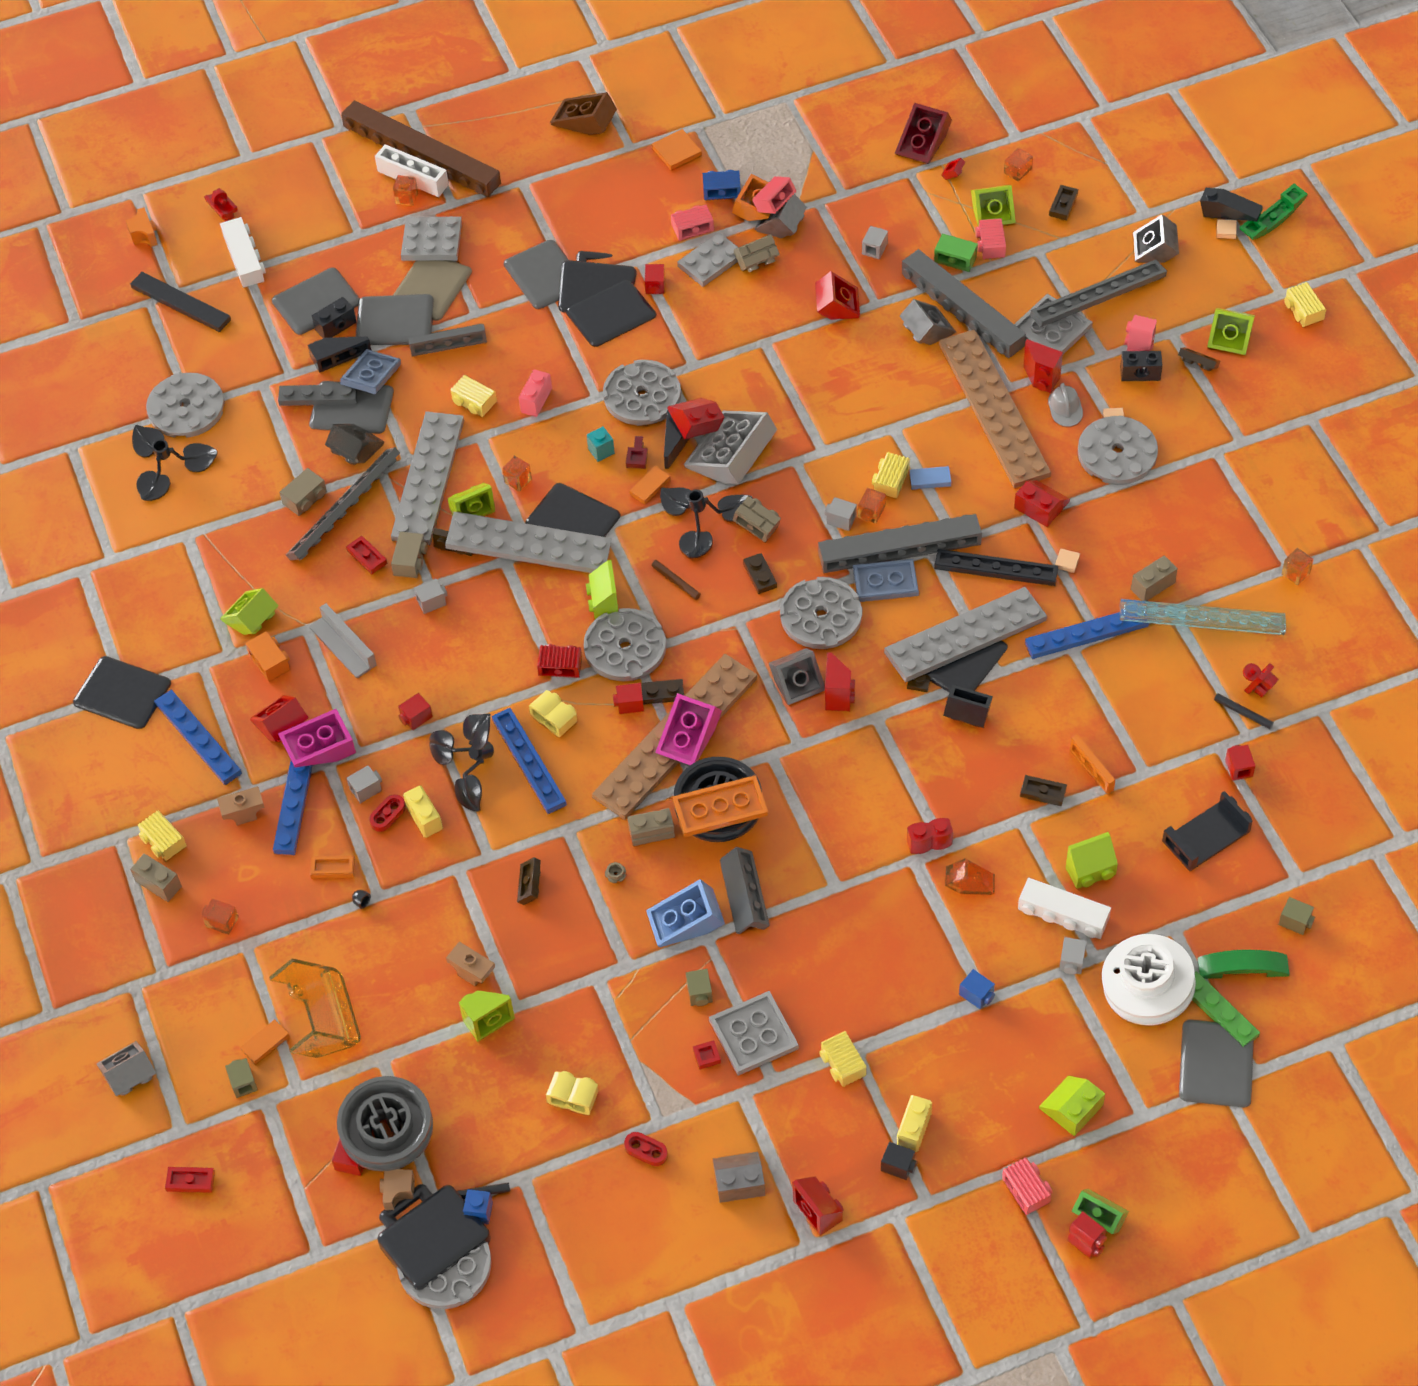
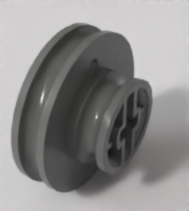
M382 1076L369 1079L349 1092L338 1111L337 1130L345 1152L354 1162L374 1171H391L412 1163L424 1152L432 1136L433 1117L427 1098L416 1085L403 1078ZM386 1119L391 1132H393V1137L388 1138L380 1121Z

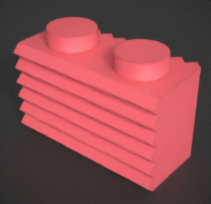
M773 177L753 198L758 212L776 214V211L781 209L783 204L785 205V202L792 198V195L796 193V189L791 178Z
M707 204L702 206L696 205L692 209L679 210L671 214V225L679 241L714 231L713 217L708 210Z
M1002 218L979 220V227H975L976 238H980V241L977 242L978 252H982L984 260L986 258H1004L1006 244Z
M1134 315L1132 322L1128 321L1126 332L1129 334L1126 335L1124 345H1127V351H1152L1156 319L1153 320L1152 318Z
M532 370L531 376H529L519 396L521 413L535 417L538 416L552 389L551 375L549 373Z
M1027 1157L1004 1168L1002 1173L1003 1181H1005V1184L1026 1215L1050 1203L1052 1194L1049 1183L1047 1181L1043 1182L1039 1177L1040 1171L1034 1162L1030 1163Z

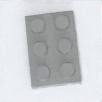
M718 232L677 261V265L704 287L738 262L734 254V249L738 247Z

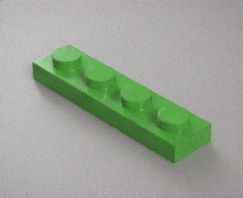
M1196 971V986L1192 1001L1214 1022L1224 1027L1243 1047L1258 1038L1260 1032Z

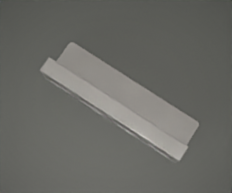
M327 603L319 607L322 617L310 625V629L356 678L377 665L374 653Z

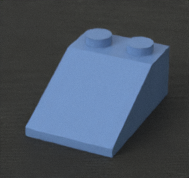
M701 879L646 910L659 947L706 935L725 924L713 888Z

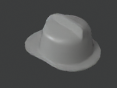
M1061 383L1060 387H1057L1050 394L1048 404L1054 421L1061 426L1071 427L1081 421L1083 410L1076 390Z

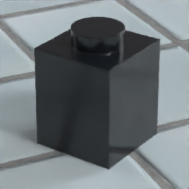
M889 1142L881 1160V1171L907 1180L909 1173L913 1174L918 1163L915 1160V1151Z

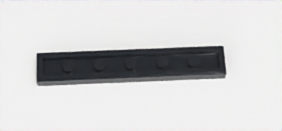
M141 272L130 283L131 288L218 332L231 321L230 315L144 272Z
M937 549L934 569L1049 586L1056 585L1058 566L942 549Z

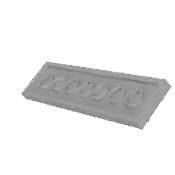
M425 412L391 533L392 541H397L399 532L423 534L424 541L431 545L464 424V416Z
M453 512L446 540V549L592 573L608 560L612 538Z
M1023 587L887 646L884 649V653L902 679L908 682L1046 621L1047 615L1027 588Z

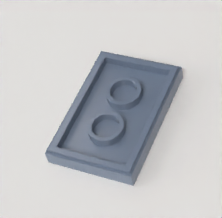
M366 349L340 379L341 385L376 394L399 368L401 359Z
M913 559L853 565L856 593L859 596L860 602L919 596Z

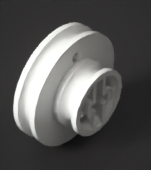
M1142 934L1122 941L1109 953L1102 969L1103 989L1108 1004L1120 1017L1135 1024L1158 1025L1171 1021L1185 1011L1195 993V972L1189 954L1180 944L1165 936ZM1115 969H1120V973L1115 974Z

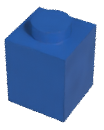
M973 969L961 982L959 995L981 1010L985 1004L989 1005L994 999L995 984Z
M467 1189L463 1209L464 1215L478 1217L483 1224H489L493 1205L490 1192Z

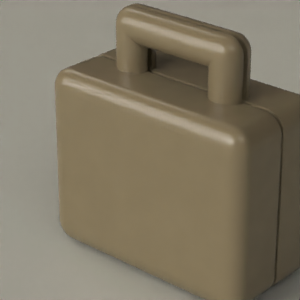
M450 260L415 261L393 295L430 294L434 299L432 317L433 320L438 321L443 318L471 275L472 269Z

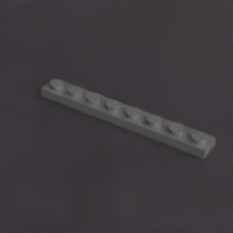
M1155 259L1031 310L1030 316L1040 327L1046 326L1166 277L1167 270Z
M396 447L386 449L285 554L290 561L303 559L308 554L307 550L321 541L320 536L323 533L329 532L334 527L333 523L345 516L347 513L345 510L349 506L355 505L359 501L358 497L372 487L371 483L384 475L383 471L386 467L392 466L397 461L396 457L400 452Z

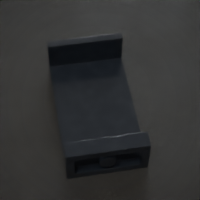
M1223 791L1220 801L1177 830H1174L1171 826L1165 829L1162 842L1189 871H1192L1248 834L1253 821L1251 816L1238 806L1237 801Z

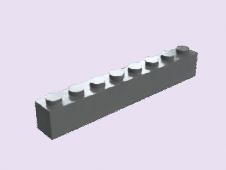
M916 250L902 261V274L906 279L911 280L920 290L926 292L931 299L940 303L945 310L950 311L971 330H975L985 342L990 343L1000 354L1010 358L1025 347V332L921 250Z
M976 514L963 515L956 518H945L939 521L818 542V555L823 573L850 569L853 568V565L888 562L937 553V549L950 551L981 545L982 531Z

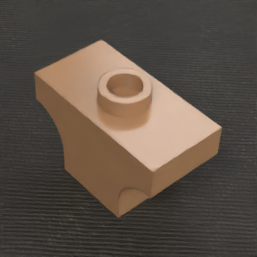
M258 786L217 798L223 820H234L236 825L257 820L256 813L260 809L265 808Z
M458 942L446 957L447 962L457 971V975L474 986L478 982L483 983L495 968L494 962L461 942Z
M396 1169L384 1171V1179H380V1193H383L385 1210H394L395 1205L403 1199H413L415 1178L412 1170Z

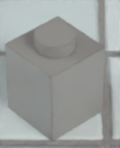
M870 226L862 241V254L880 259L888 244V231Z
M834 497L832 503L828 504L825 509L827 524L849 531L857 516V504Z
M437 579L414 587L416 600L424 614L446 605L445 597L448 596L444 585H439Z
M369 766L347 777L349 789L359 803L382 791L380 775L376 770L373 772Z
M1064 937L1059 971H1064L1071 975L1081 974L1086 948L1085 940Z

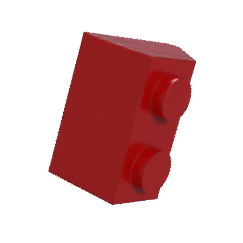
M832 271L815 282L817 312L830 320L856 319L860 317L858 287Z
M1027 339L1025 341L1023 367L1033 387L1052 393L1061 377L1063 352Z
M704 398L667 407L684 440L718 431L725 418L715 401Z
M1038 480L1026 481L1015 494L1014 509L1048 527L1067 506L1070 499Z
M827 652L825 710L850 712V704H855V680L851 679V670L835 655Z
M283 695L251 717L250 720L268 740L280 742L281 739L278 733L304 723L309 717L296 697Z
M816 1176L796 1179L792 1182L794 1203L820 1236L843 1221V1206L837 1199L833 1200L829 1195V1188L823 1181L819 1182Z

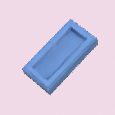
M949 466L909 470L911 490L951 486Z

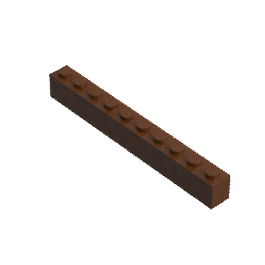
M355 100L341 113L343 126L346 129L352 130L362 137L374 141L376 144L388 145L441 167L447 171L448 179L454 180L478 194L489 197L501 184L499 170Z

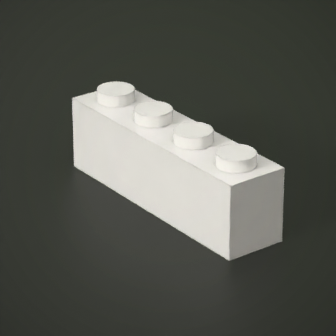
M384 145L375 155L378 172L439 197L449 185L445 169L393 147Z
M241 217L220 223L223 237L242 287L245 288L264 282L263 274L266 271L263 262L259 263L261 258L258 249L254 250L256 246L253 237L248 236L251 234L248 224H244Z
M1031 878L1027 879L1018 903V910L1027 915L1038 916L1046 922H1054L1068 930H1076L1084 933L1087 937L1101 939L1111 912V907Z

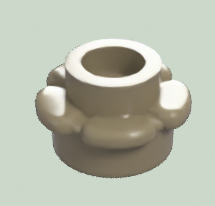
M614 862L608 865L605 876L611 883L621 882L626 877V869L622 864Z

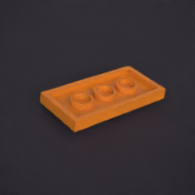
M756 775L673 796V803L684 837L768 816V810Z

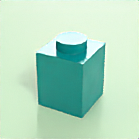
M604 426L586 434L588 450L597 462L615 454L613 438Z

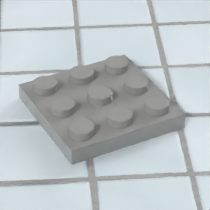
M406 217L401 260H457L462 217Z
M1046 294L1014 325L1026 333V340L1029 339L1051 347L1064 354L1092 328L1093 322L1081 314L1075 313L1040 327L1030 316V312L1034 308L1057 300L1051 295Z
M770 991L709 1017V1022L738 1076L799 1049V1045Z

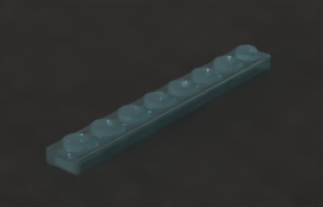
M1121 599L1119 603L1121 621L1285 635L1286 632L1285 613Z

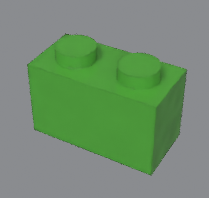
M942 233L934 249V262L970 272L977 258L978 243Z
M1090 1189L1081 1191L1071 1211L1077 1215L1084 1211L1111 1234L1120 1231L1129 1213L1128 1210Z

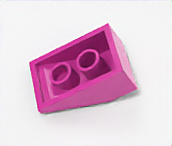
M677 693L655 753L688 765L697 762L715 731L722 710Z
M337 709L278 733L294 767L337 762L356 753L353 739Z

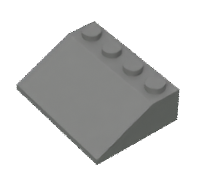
M723 410L722 413L725 418L719 430L706 434L684 463L685 468L723 484L738 485L777 431L767 412Z

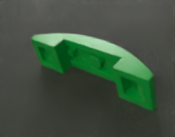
M1294 183L1281 193V197L1276 203L1260 215L1258 222L1246 221L1240 226V230L1252 240L1268 234L1282 224L1303 203L1308 194Z
M1231 950L1203 955L1197 959L1199 974L1204 979L1222 978L1223 974L1266 973L1267 977H1287L1290 975L1287 954L1274 951Z

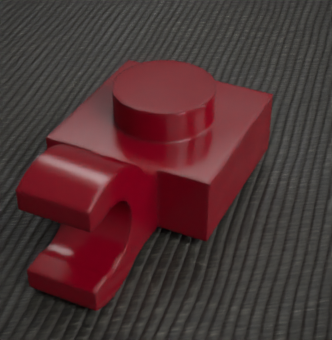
M635 436L634 447H628L626 468L646 469L648 448H644L643 436Z

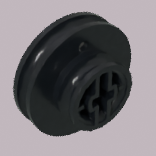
M728 757L701 759L687 767L679 776L675 784L674 796L751 777L756 774L750 767L736 759ZM757 777V780H758V783H759V786H760V789H761V792H762L761 784H760V781H759V779H758V777ZM759 818L693 836L709 842L731 841L750 831Z

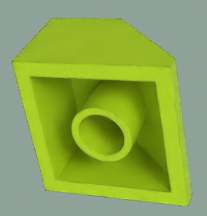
M1012 185L971 190L973 210L978 227L979 220L1002 218L1003 225L1016 223Z
M1216 308L1207 347L1246 355L1255 315Z
M482 483L448 498L449 509L452 515L453 512H460L484 517L495 512L490 484Z
M607 560L590 573L589 583H586L587 596L591 595L592 600H588L589 612H594L595 619L604 613L618 612L611 560Z
M263 588L249 590L226 611L220 620L243 635L256 634L262 628L261 624L274 616V610L279 605Z
M1109 832L1068 846L1066 870L1076 889L1089 887L1097 881L1109 880L1116 875L1118 862Z
M477 990L472 994L465 995L459 1002L463 1022L477 1042L515 1019L511 998L506 994Z
M1067 1076L1039 1106V1109L1075 1136L1104 1105L1105 1093L1087 1079Z

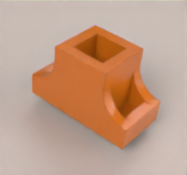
M144 207L137 209V214L133 218L125 220L133 244L146 243L150 247L158 245L154 231H156L154 221H149Z

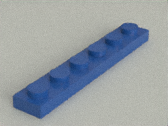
M1142 606L1025 638V645L1031 658L1035 659L1149 626V621Z
M172 689L154 700L161 712L224 785L242 774L241 769Z
M508 708L493 715L492 721L547 814L567 806L565 798L512 709Z
M290 761L273 845L274 854L295 855L313 765L294 767L292 761Z

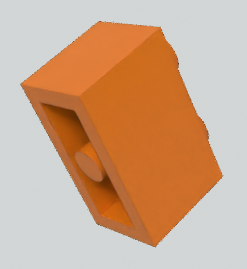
M267 631L245 643L249 656L268 682L290 670L288 665L290 661L289 656L285 650L281 651L279 649L280 645L274 636L270 637Z

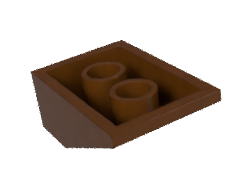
M608 92L567 98L562 101L550 123L556 127L588 135L601 134L606 130L617 108Z

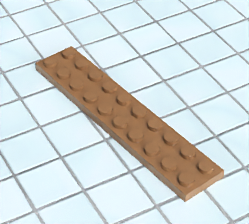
M971 330L939 340V346L1013 488L1023 486L1026 481H1039L1051 477V471L977 332Z
M724 654L685 696L722 710L721 718L757 680V674L727 654ZM670 712L592 793L593 799L624 820L630 816L679 763V761L655 753Z

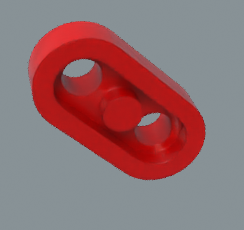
M393 794L388 796L371 813L369 821L373 830L377 832L386 831L404 813L406 806L404 799L400 795Z
M632 1132L624 1140L626 1152L649 1165L661 1166L668 1158L667 1148L663 1143L640 1132ZM634 1144H639V1145H640V1147H639V1148H636V1149L633 1148L632 1146H633ZM656 1153L660 1154V1157L654 1158L652 1156Z

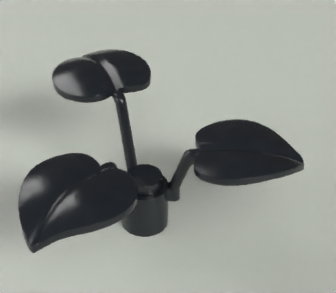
M135 425L132 435V444L135 452L144 458L151 456L154 452L157 460V473L145 471L137 479L136 486L141 499L152 501L159 499L167 493L170 487V479L167 475L161 474V460L168 459L171 453L180 460H185V467L189 471L202 472L212 464L218 454L217 450L209 445L193 443L184 447V456H181L172 447L169 448L162 432L155 428Z
M680 487L661 488L660 493L662 506L668 514L679 516L686 511V508H691L694 511L697 532H686L679 540L680 550L688 558L701 557L712 547L713 539L711 534L707 531L700 532L698 513L705 509L706 504L716 513H722L724 520L735 522L733 517L738 507L748 496L753 499L750 495H730L722 498L717 504L718 508H716L709 501L708 497L704 498L702 491L697 489L691 491Z
M490 713L472 714L465 718L463 733L465 738L470 740L469 745H472L471 747L453 748L454 737L445 730L435 731L429 738L432 756L439 764H449L453 759V752L469 751V756L477 761L463 773V778H459L455 782V795L458 801L465 808L476 812L481 811L482 787L476 776L468 774L477 766L483 764L484 759L491 758L494 754L493 745L488 742Z

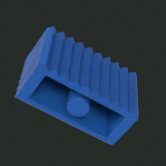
M739 170L702 173L704 200L736 199L741 192Z

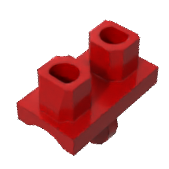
M218 188L212 194L204 196L205 201L225 222L235 217L234 213L238 211V208L225 191Z
M1253 663L1247 664L1243 669V676L1246 680L1251 681V683L1244 691L1248 694L1254 691L1262 698L1279 680L1271 672L1274 666L1269 663L1261 671L1258 665Z

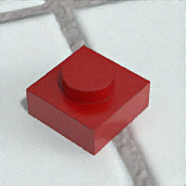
M958 158L949 162L941 174L945 180L958 177L962 173L965 161L962 158Z
M714 1040L693 1046V1052L700 1070L721 1064Z

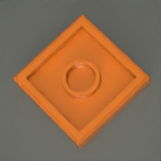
M683 129L651 144L652 149L670 170L702 156L701 149Z

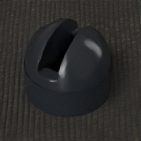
M357 890L352 895L353 903L360 909L365 908L371 899V895L364 890Z

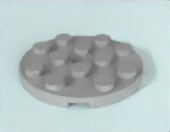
M635 360L632 364L620 365L609 374L603 387L604 403L608 411L622 422L637 426L657 423L667 418L668 406L679 404L681 398L680 382L674 371L660 362ZM642 390L647 391V393L641 394L640 396H639V394L637 393V392H640V391H642Z
M181 373L171 375L154 387L147 399L146 410L152 426L162 432V434L170 437L186 435V438L200 435L211 429L221 418L225 401L220 386L210 377L198 373ZM182 402L184 404L189 403L190 405L187 407H183Z
M1110 416L1098 419L1087 426L1079 438L1078 458L1082 467L1089 475L1103 479L1102 482L1108 484L1123 485L1139 481L1148 475L1157 460L1158 445L1155 436L1144 424L1132 418ZM1115 446H1117V448H1120L1123 451L1117 453L1113 451V449L1115 448Z
M817 577L816 580L807 582L803 580L790 588L783 597L780 607L781 624L788 636L803 646L813 649H828L839 646L850 640L861 625L862 607L859 596L849 585L834 578ZM824 610L827 614L819 615L818 617L816 612Z
M622 608L618 612L604 613L591 623L584 637L585 657L592 669L605 678L616 681L636 680L650 674L660 665L666 652V637L661 624L650 614L637 609ZM629 642L631 646L621 648L620 644Z
M485 1242L477 1249L471 1250L469 1255L462 1257L456 1265L444 1274H439L436 1280L430 1281L428 1286L421 1290L413 1288L397 1267L404 1290L416 1302L434 1309H449L469 1302L483 1289L490 1275L491 1254L488 1243Z

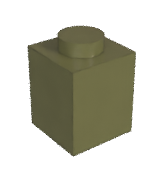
M1289 897L1281 913L1278 925L1303 935L1306 928L1311 929L1314 923L1315 916H1312L1314 907Z
M708 969L686 972V983L691 1006H704L713 1002Z
M247 1058L234 1060L225 1066L236 1098L258 1091Z

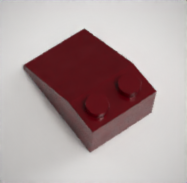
M914 103L895 154L929 164L944 141L951 125L952 119L949 113Z

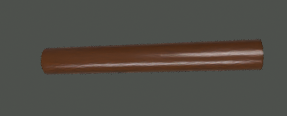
M658 560L653 561L651 566L695 600L700 597L701 593Z

